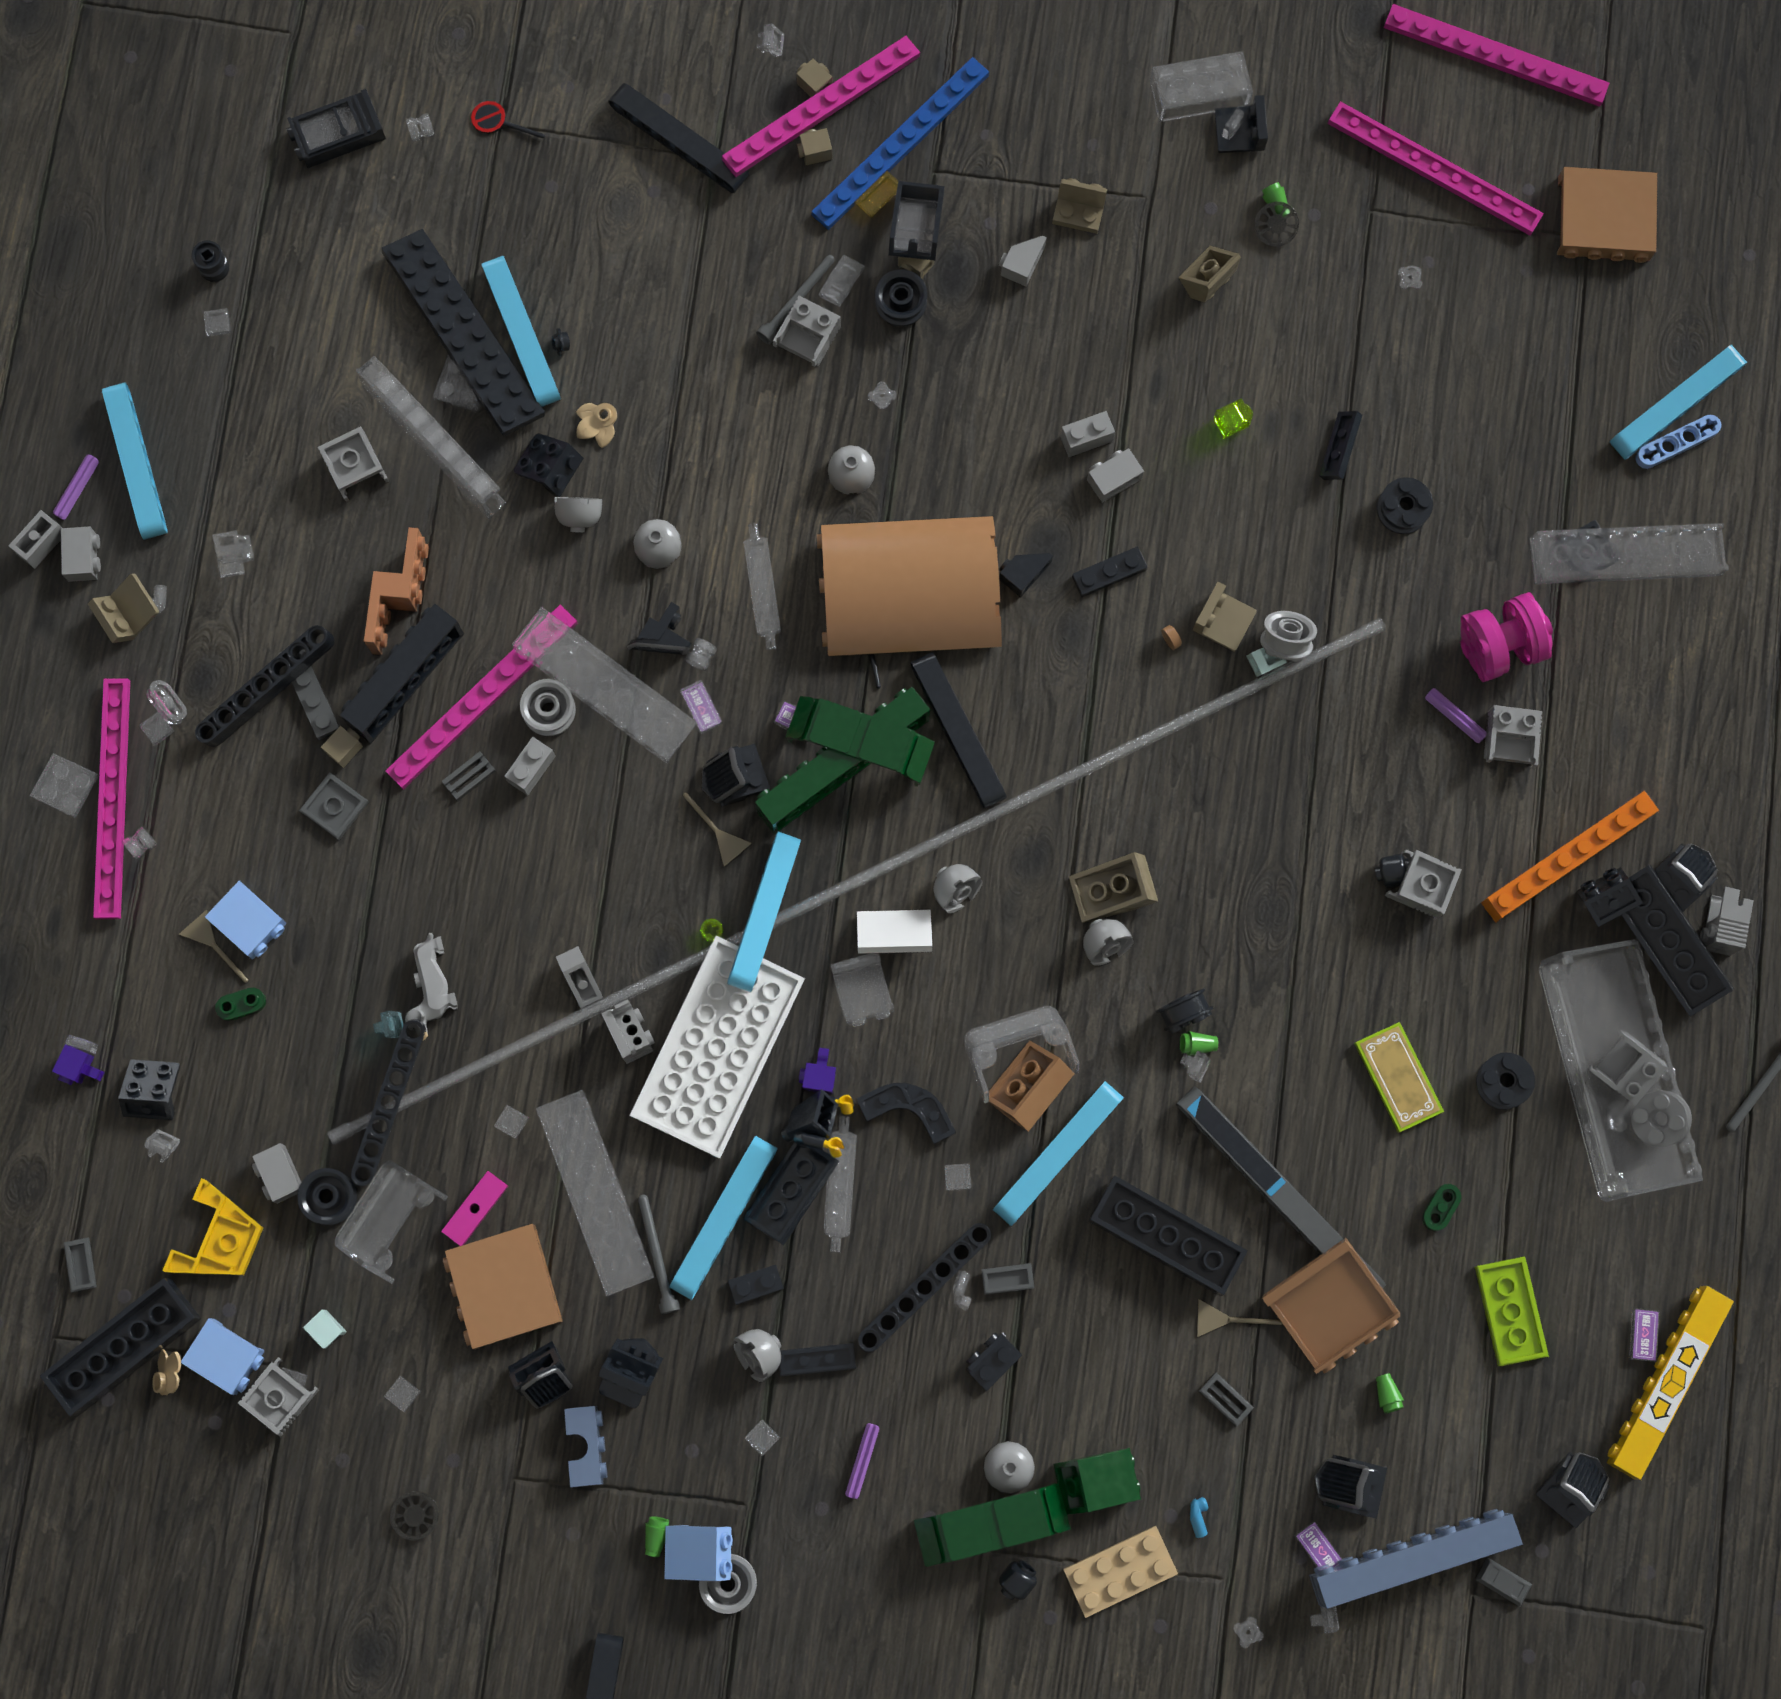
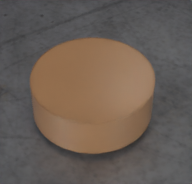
M1168 625L1161 629L1164 640L1172 650L1181 646V638L1172 626Z

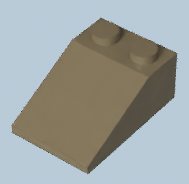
M1134 852L1069 876L1082 923L1136 910L1158 902L1146 857Z

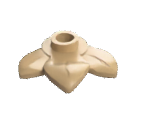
M592 403L582 405L576 411L577 415L582 419L577 426V438L589 439L595 437L598 445L604 448L610 443L615 434L613 424L617 419L616 409L609 403H601L598 406ZM603 411L608 412V416L605 419L601 417Z
M162 1349L158 1359L159 1372H156L153 1376V1389L155 1393L168 1395L169 1393H174L179 1386L180 1379L177 1373L181 1369V1358L178 1352H172L168 1356L166 1351Z

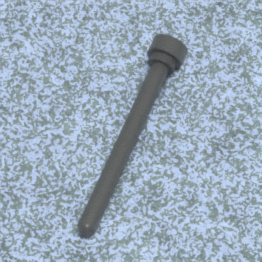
M832 255L826 256L770 323L762 324L759 327L756 335L764 343L770 345L773 342L777 328L789 315L795 301L798 300V296L804 298L834 263L835 259Z
M1781 1052L1727 1123L1726 1129L1729 1132H1734L1781 1070Z
M640 1195L638 1202L662 1296L660 1299L661 1304H658L660 1314L676 1312L680 1310L678 1299L675 1300V1296L671 1294L649 1200L646 1195Z

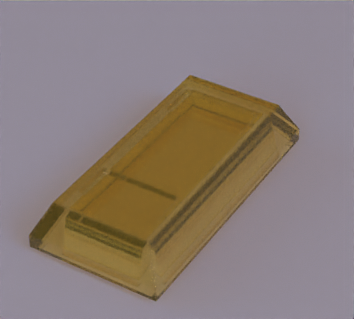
M886 171L855 201V204L872 218L896 195L898 180Z

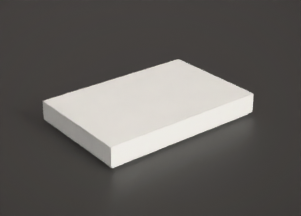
M930 910L857 912L858 953L932 952Z

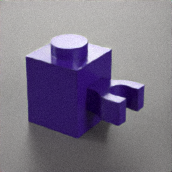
M66 1044L52 1072L59 1074L58 1080L72 1085L73 1081L82 1084L85 1075L101 1081L105 1073L90 1066L94 1056Z
M819 1048L817 1064L806 1063V1069L801 1068L799 1083L803 1084V1090L818 1092L822 1089L827 1094H833L836 1067L827 1066L829 1049Z

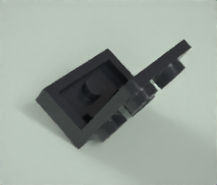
M538 433L530 441V444L515 466L514 472L518 476L541 483L552 495L560 497L584 458L569 443Z

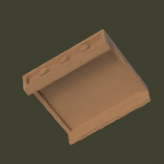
M1564 167L1558 177V186H1562L1561 245L1557 255H1564L1566 258L1582 256L1592 260L1611 258L1613 261H1622L1628 259L1638 263L1650 261L1656 253L1657 173Z
M534 1224L445 1251L446 1257L443 1258L446 1272H451L453 1282H450V1288L453 1297L457 1296L460 1306L456 1308L460 1321H464L467 1330L463 1331L467 1346L471 1345L472 1349L476 1350L479 1347L563 1322Z
M1347 1238L1269 1290L1262 1297L1267 1306H1271L1311 1362L1316 1374L1320 1371H1323V1373L1330 1371L1336 1366V1360L1342 1356L1344 1359L1349 1358L1357 1351L1355 1347L1362 1342L1365 1345L1371 1343L1378 1337L1376 1333L1381 1329L1385 1328L1387 1331L1399 1323L1397 1319L1400 1317V1312Z

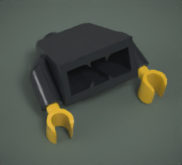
M822 1089L791 1111L788 1126L781 1131L783 1139L787 1142L793 1140L801 1148L812 1147L821 1150L828 1148L832 1157H841L842 1154L839 1148L844 1149L842 1140L838 1137H833L829 1141L826 1139L831 1136L838 1107H840L842 1114L848 1115L853 1113L854 1104L852 1098L849 1095H843L837 1100L835 1097H830Z

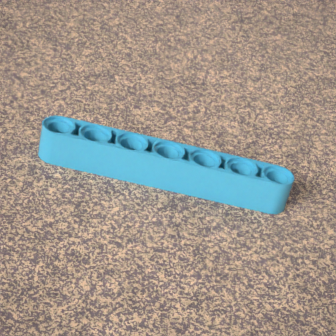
M504 256L482 263L484 273L536 401L543 407L561 400Z
M1730 345L1619 432L1609 443L1624 460L1628 459L1747 364V361Z
M124 382L103 388L102 393L140 534L143 540L168 533L129 387Z
M779 831L777 832L728 978V985L748 992L752 991L801 839Z
M1105 1081L1000 1200L993 1211L1012 1226L1124 1097Z
M757 1136L754 1137L669 1288L690 1300L693 1299L778 1149L777 1147Z

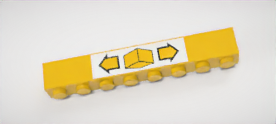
M1700 1286L1699 1289L1696 1288L1689 1298L1691 1304L1687 1311L1684 1310L1678 1319L1680 1325L1676 1333L1672 1332L1667 1339L1666 1345L1668 1348L1664 1355L1661 1354L1656 1360L1654 1367L1657 1369L1655 1373L1645 1381L1643 1385L1645 1392L1641 1399L1638 1398L1631 1409L1633 1414L1630 1420L1624 1422L1619 1432L1621 1437L1618 1443H1614L1608 1452V1457L1610 1458L1607 1464L1633 1479H1642L1734 1303L1733 1300L1709 1286Z

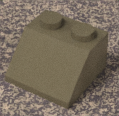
M1209 246L1178 278L1190 298L1206 302L1237 271L1241 256L1238 253Z

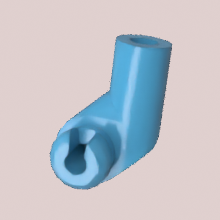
M1203 1497L1197 1500L1195 1498L1190 1503V1521L1197 1538L1208 1534L1201 1512L1208 1510V1504Z

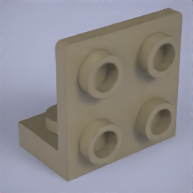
M1072 178L1067 180L1061 179L1052 224L1098 234L1107 189L1099 184H1084Z
M130 574L110 596L92 598L88 603V606L112 643L133 640L159 613L158 608L136 574Z
M1217 582L1194 625L1193 631L1235 652L1257 611L1223 593L1226 585Z

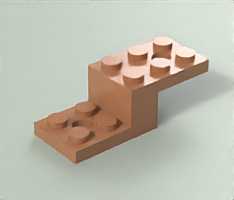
M409 527L402 574L373 571L364 642L372 654L382 655L383 648L387 646L388 636L385 633V627L390 624L391 612L388 609L417 612V605L422 603L420 582L425 580L426 570L423 567V560L428 557L429 547L425 543V537H422L418 528Z

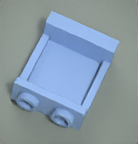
M240 881L205 916L206 919L251 959L260 957L267 950V944L284 932V926L286 925L282 918Z
M209 1318L181 1360V1363L231 1395H237L238 1392L242 1393L250 1382L248 1377L252 1370L256 1371L262 1364L264 1350L257 1348L225 1328L219 1321Z
M666 1526L665 1579L730 1580L732 1571L731 1545L733 1542L731 1527Z

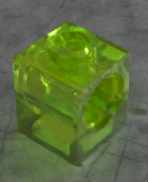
M1241 398L1216 410L1213 419L1225 439L1249 427L1253 419V412L1250 406L1244 404Z

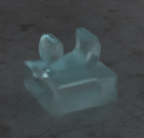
M386 1011L380 1013L382 1022L373 1024L375 1034H385L386 1038H399L404 1026L401 1012Z

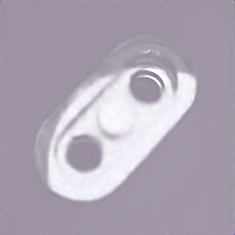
M161 680L151 683L146 694L152 705L167 723L173 725L180 724L187 715L185 705L168 683Z

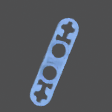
M1706 415L1644 445L1636 454V462L1642 468H1652L1716 436L1721 429V421L1714 415ZM1706 424H1712L1714 426L1712 430L1706 429L1702 433H1700V430ZM1689 431L1693 433L1695 440L1693 442L1685 441L1683 432ZM1665 441L1671 442L1674 445V451H1665L1662 443ZM1655 450L1657 451V454L1650 460L1643 458L1645 453L1649 455Z

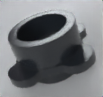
M557 328L556 334L551 338L553 349L557 350L558 356H562V351H569L570 340L567 332H561L560 328Z

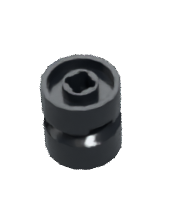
M210 240L202 241L193 248L192 260L205 280L218 282L227 276L229 263L216 242Z

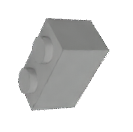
M1107 411L1062 426L1060 437L1068 457L1113 442L1115 430Z
M1129 448L1123 452L1121 450L1116 451L1109 457L1110 460L1103 464L1098 462L1089 469L1087 481L1102 503L1140 481L1143 477L1144 470Z
M40 510L10 543L9 547L35 569L61 540L62 527Z
M91 527L61 528L62 575L68 582L97 580V572L101 570L100 559L97 557V549L100 548V538Z
M532 737L504 777L509 784L528 796L556 756L551 748Z
M279 1143L252 1156L255 1161L252 1164L253 1170L258 1178L262 1177L265 1186L262 1187V1190L267 1200H272V1202L278 1204L298 1194L302 1182L285 1145Z

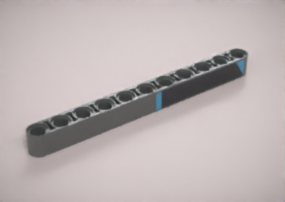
M1194 1086L1176 1103L1189 1120L1319 1255L1343 1240L1330 1224L1197 1087ZM1362 1259V1261L1365 1263V1265H1366L1367 1268L1370 1270V1272L1372 1273V1275H1373V1276L1375 1277V1279L1378 1281V1283L1380 1284V1286H1381L1382 1288H1384V1287L1386 1286L1385 1282H1384V1281L1381 1279V1277Z

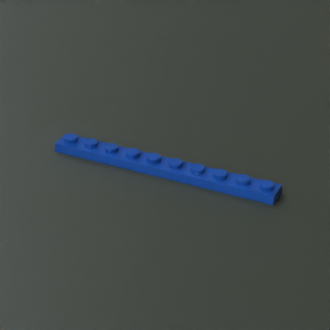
M972 57L811 211L812 216L829 230L989 77V71Z

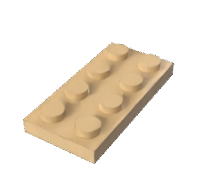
M1153 1526L1063 1569L1085 1618L1178 1574L1157 1526Z

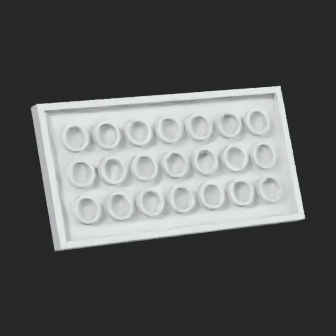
M715 936L629 1116L706 1153L721 1158L805 978L763 958L751 992L728 985V978L739 946Z

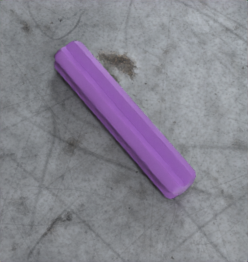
M89 454L85 456L53 510V514L63 520L67 518L99 463L98 459Z
M1433 688L1426 695L1425 699L1476 743H1480L1486 737L1487 732L1439 691Z
M871 1423L866 1425L845 1493L847 1497L858 1499L879 1432V1426Z

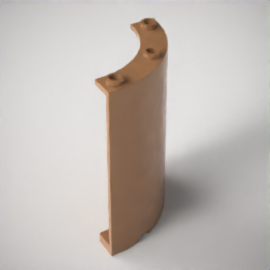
M993 516L821 525V534H817V548L822 549L824 578H819L820 593H825L827 632H822L823 647H828V656L1002 647L1001 616L999 614V605L995 604V602H1000L997 547H995L994 543L995 527Z

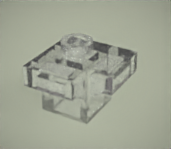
M237 531L213 534V546L220 578L245 574L243 562L254 561L249 535H238Z

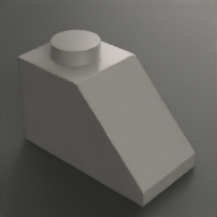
M1040 236L1011 246L1008 254L1004 253L1000 260L999 266L1002 267L1001 276L1027 286L1044 251L1047 237Z
M578 946L556 956L580 1008L603 998Z

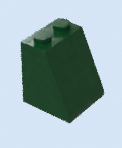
M1130 1448L1053 1464L1067 1514L1091 1512L1141 1500L1140 1484L1134 1469L1135 1460Z

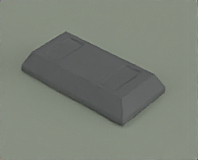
M89 1237L64 1242L71 1292L97 1287Z
M1031 1263L981 1269L985 1295L1034 1289Z
M1488 1557L1475 1578L1479 1583L1521 1607L1532 1586L1528 1581Z

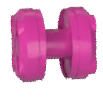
M1530 592L1504 602L1502 608L1504 623L1499 624L1493 614L1487 609L1476 610L1461 616V648L1482 682L1498 678L1509 671V651L1514 650L1517 657L1525 665L1537 664L1552 657L1553 629L1551 622Z

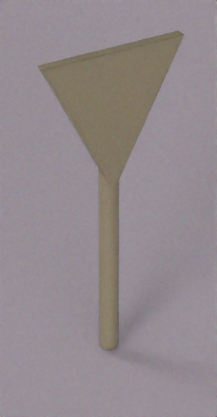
M687 793L683 794L685 799L716 833L724 867L752 844L719 830Z
M204 911L179 935L211 946L242 981L247 983V977L217 946L211 923L205 918L208 911Z
M1198 1299L1197 1337L1230 1322L1283 1324L1281 1320L1229 1317Z

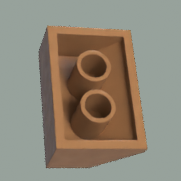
M1029 1041L985 1095L984 1099L1015 1124L1029 1132L1075 1073L1059 1057Z

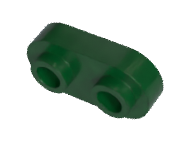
M247 988L222 996L217 1001L215 1010L217 1015L226 1021L236 1020L260 1012L266 1005V997L257 988ZM250 996H255V1002L249 1004L248 998ZM227 1003H231L232 1008L229 1011L224 1010V1006Z
M1445 1184L1435 1191L1422 1215L1423 1224L1427 1229L1439 1231L1448 1225L1461 1202V1192L1455 1185ZM1444 1193L1450 1194L1451 1199L1449 1202L1443 1199ZM1432 1214L1438 1216L1439 1220L1437 1223L1431 1221Z

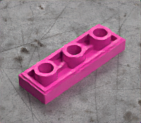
M487 1171L441 1232L458 1245L463 1246L509 1186ZM477 1204L480 1209L474 1214L472 1213V1207Z

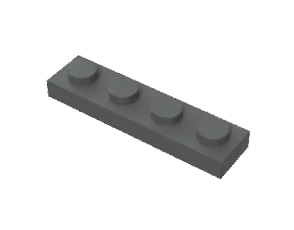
M305 650L299 652L298 659H302L305 656ZM310 666L292 684L317 739L321 740L332 735L339 728V725L314 669Z

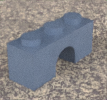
M597 1406L564 1409L566 1435H581L588 1444L587 1453L583 1458L568 1461L570 1487L603 1484V1478H607L606 1462L602 1463L601 1452H605L604 1436L600 1437L599 1426H603L602 1411H598Z

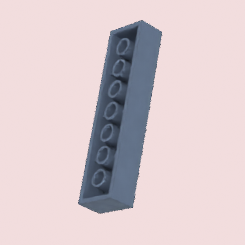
M1493 1509L1484 1512V1518H1465L1459 1521V1526L1444 1525L1436 1528V1533L1432 1535L1420 1533L1411 1536V1541L1407 1543L1401 1542V1540L1386 1545L1387 1549L1383 1551L1377 1550V1548L1362 1553L1363 1557L1359 1559L1353 1558V1556L1338 1560L1339 1566L1334 1568L1329 1566V1564L1314 1568L1315 1573L1310 1574L1309 1577L1318 1604L1328 1609L1522 1545L1523 1543L1513 1514Z

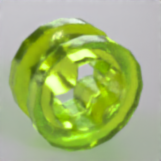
M710 918L702 923L701 934L705 940L713 942L715 936H712L710 933L706 935L705 930L708 931L707 926L710 924L713 927L718 926L719 930H716L717 934L715 936L720 938L723 935V928L718 920Z

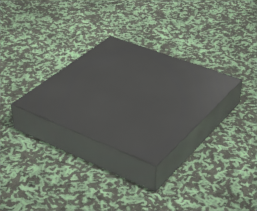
M329 772L299 811L340 840L369 801Z

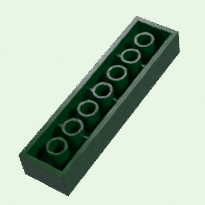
M911 687L908 690L904 688L894 696L895 700L888 705L886 703L881 704L875 709L874 712L876 714L873 715V717L916 731L929 722L930 708L915 689ZM823 747L816 753V758L810 762L806 760L798 765L797 771L791 776L787 774L780 778L776 783L777 786L771 791L766 789L757 796L758 800L755 802L757 813L775 835L871 763Z

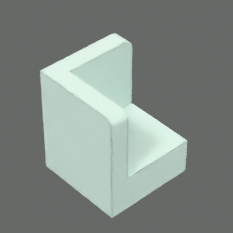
M1264 648L1247 655L1256 677L1287 663L1285 659L1281 660L1278 657L1267 655Z
M323 1309L303 1327L324 1349L339 1335H344L347 1332L327 1310Z

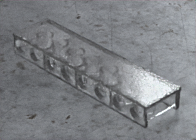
M375 356L362 367L356 369L363 387L488 519L492 518L491 516L506 504L497 494L500 491L497 484Z
M1724 524L1537 531L1530 538L1534 583L1550 584L1723 576L1729 570V565H1726L1722 534Z
M543 607L538 610L512 643L517 653L552 679L564 684L572 694L666 764L690 732L696 727L697 722Z
M581 1090L536 1108L606 1296L655 1278L586 1094Z

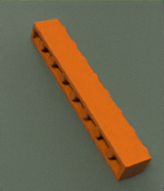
M1643 791L1481 902V904L1496 923L1650 818L1659 809L1648 794Z

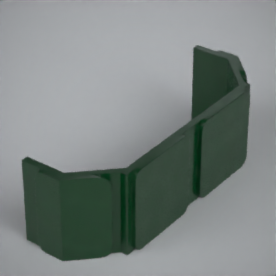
M800 696L785 736L789 743H792L793 739L812 742L896 771L914 781V786L917 787L921 784L935 744L934 741L909 728L861 713L828 700Z
M1052 1483L1049 1486L914 1520L925 1567L1022 1544L1071 1529L1059 1483Z

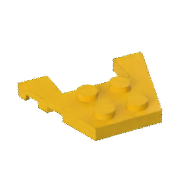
M201 1178L192 1200L214 1207L216 1211L198 1255L194 1258L171 1249L162 1271L168 1273L244 1275L263 1227L210 1182Z

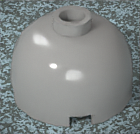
M849 445L841 447L834 452L828 464L830 483L843 494H859L864 492L874 480L875 466L872 457L859 446Z
M554 497L555 515L562 525L570 527V532H585V528L594 526L601 517L602 499Z
M660 519L648 520L642 524L636 531L633 542L635 554L640 561L647 567L656 569L671 565V562L679 557L682 547L680 534L676 528L669 522Z
M951 865L943 867L938 871L933 892L939 905L948 913H954L964 907L960 903L967 897L971 901L976 896L982 886V880L973 869L966 865Z
M1098 919L1090 924V928L1083 939V948L1093 965H1103L1111 962L1107 957L1115 953L1118 954V957L1122 956L1130 949L1134 941L1129 930L1121 922L1112 919Z
M755 1329L746 1331L734 1339L737 1342L734 1344L736 1355L745 1370L749 1366L754 1372L751 1375L753 1379L762 1382L776 1372L781 1362V1343L775 1335L771 1336L766 1331Z
M1009 1441L998 1443L989 1450L985 1457V1477L990 1485L1000 1492L1010 1494L1019 1492L1029 1485L1034 1475L1035 1465L1033 1457L1027 1448L1019 1443Z

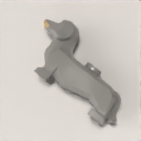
M432 933L428 934L426 941L417 944L413 949L418 973H414L416 987H422L424 999L419 1006L408 1011L405 1016V1022L411 1019H419L425 1024L426 1033L423 1041L428 1036L426 1026L428 1021L441 1018L449 1007L453 1010L458 1009L455 993L448 994L446 978L436 962L435 953L437 952L439 955L444 954L441 936L433 939ZM410 1024L408 1026L410 1030H415L418 1036L420 1035L421 1029L418 1025Z

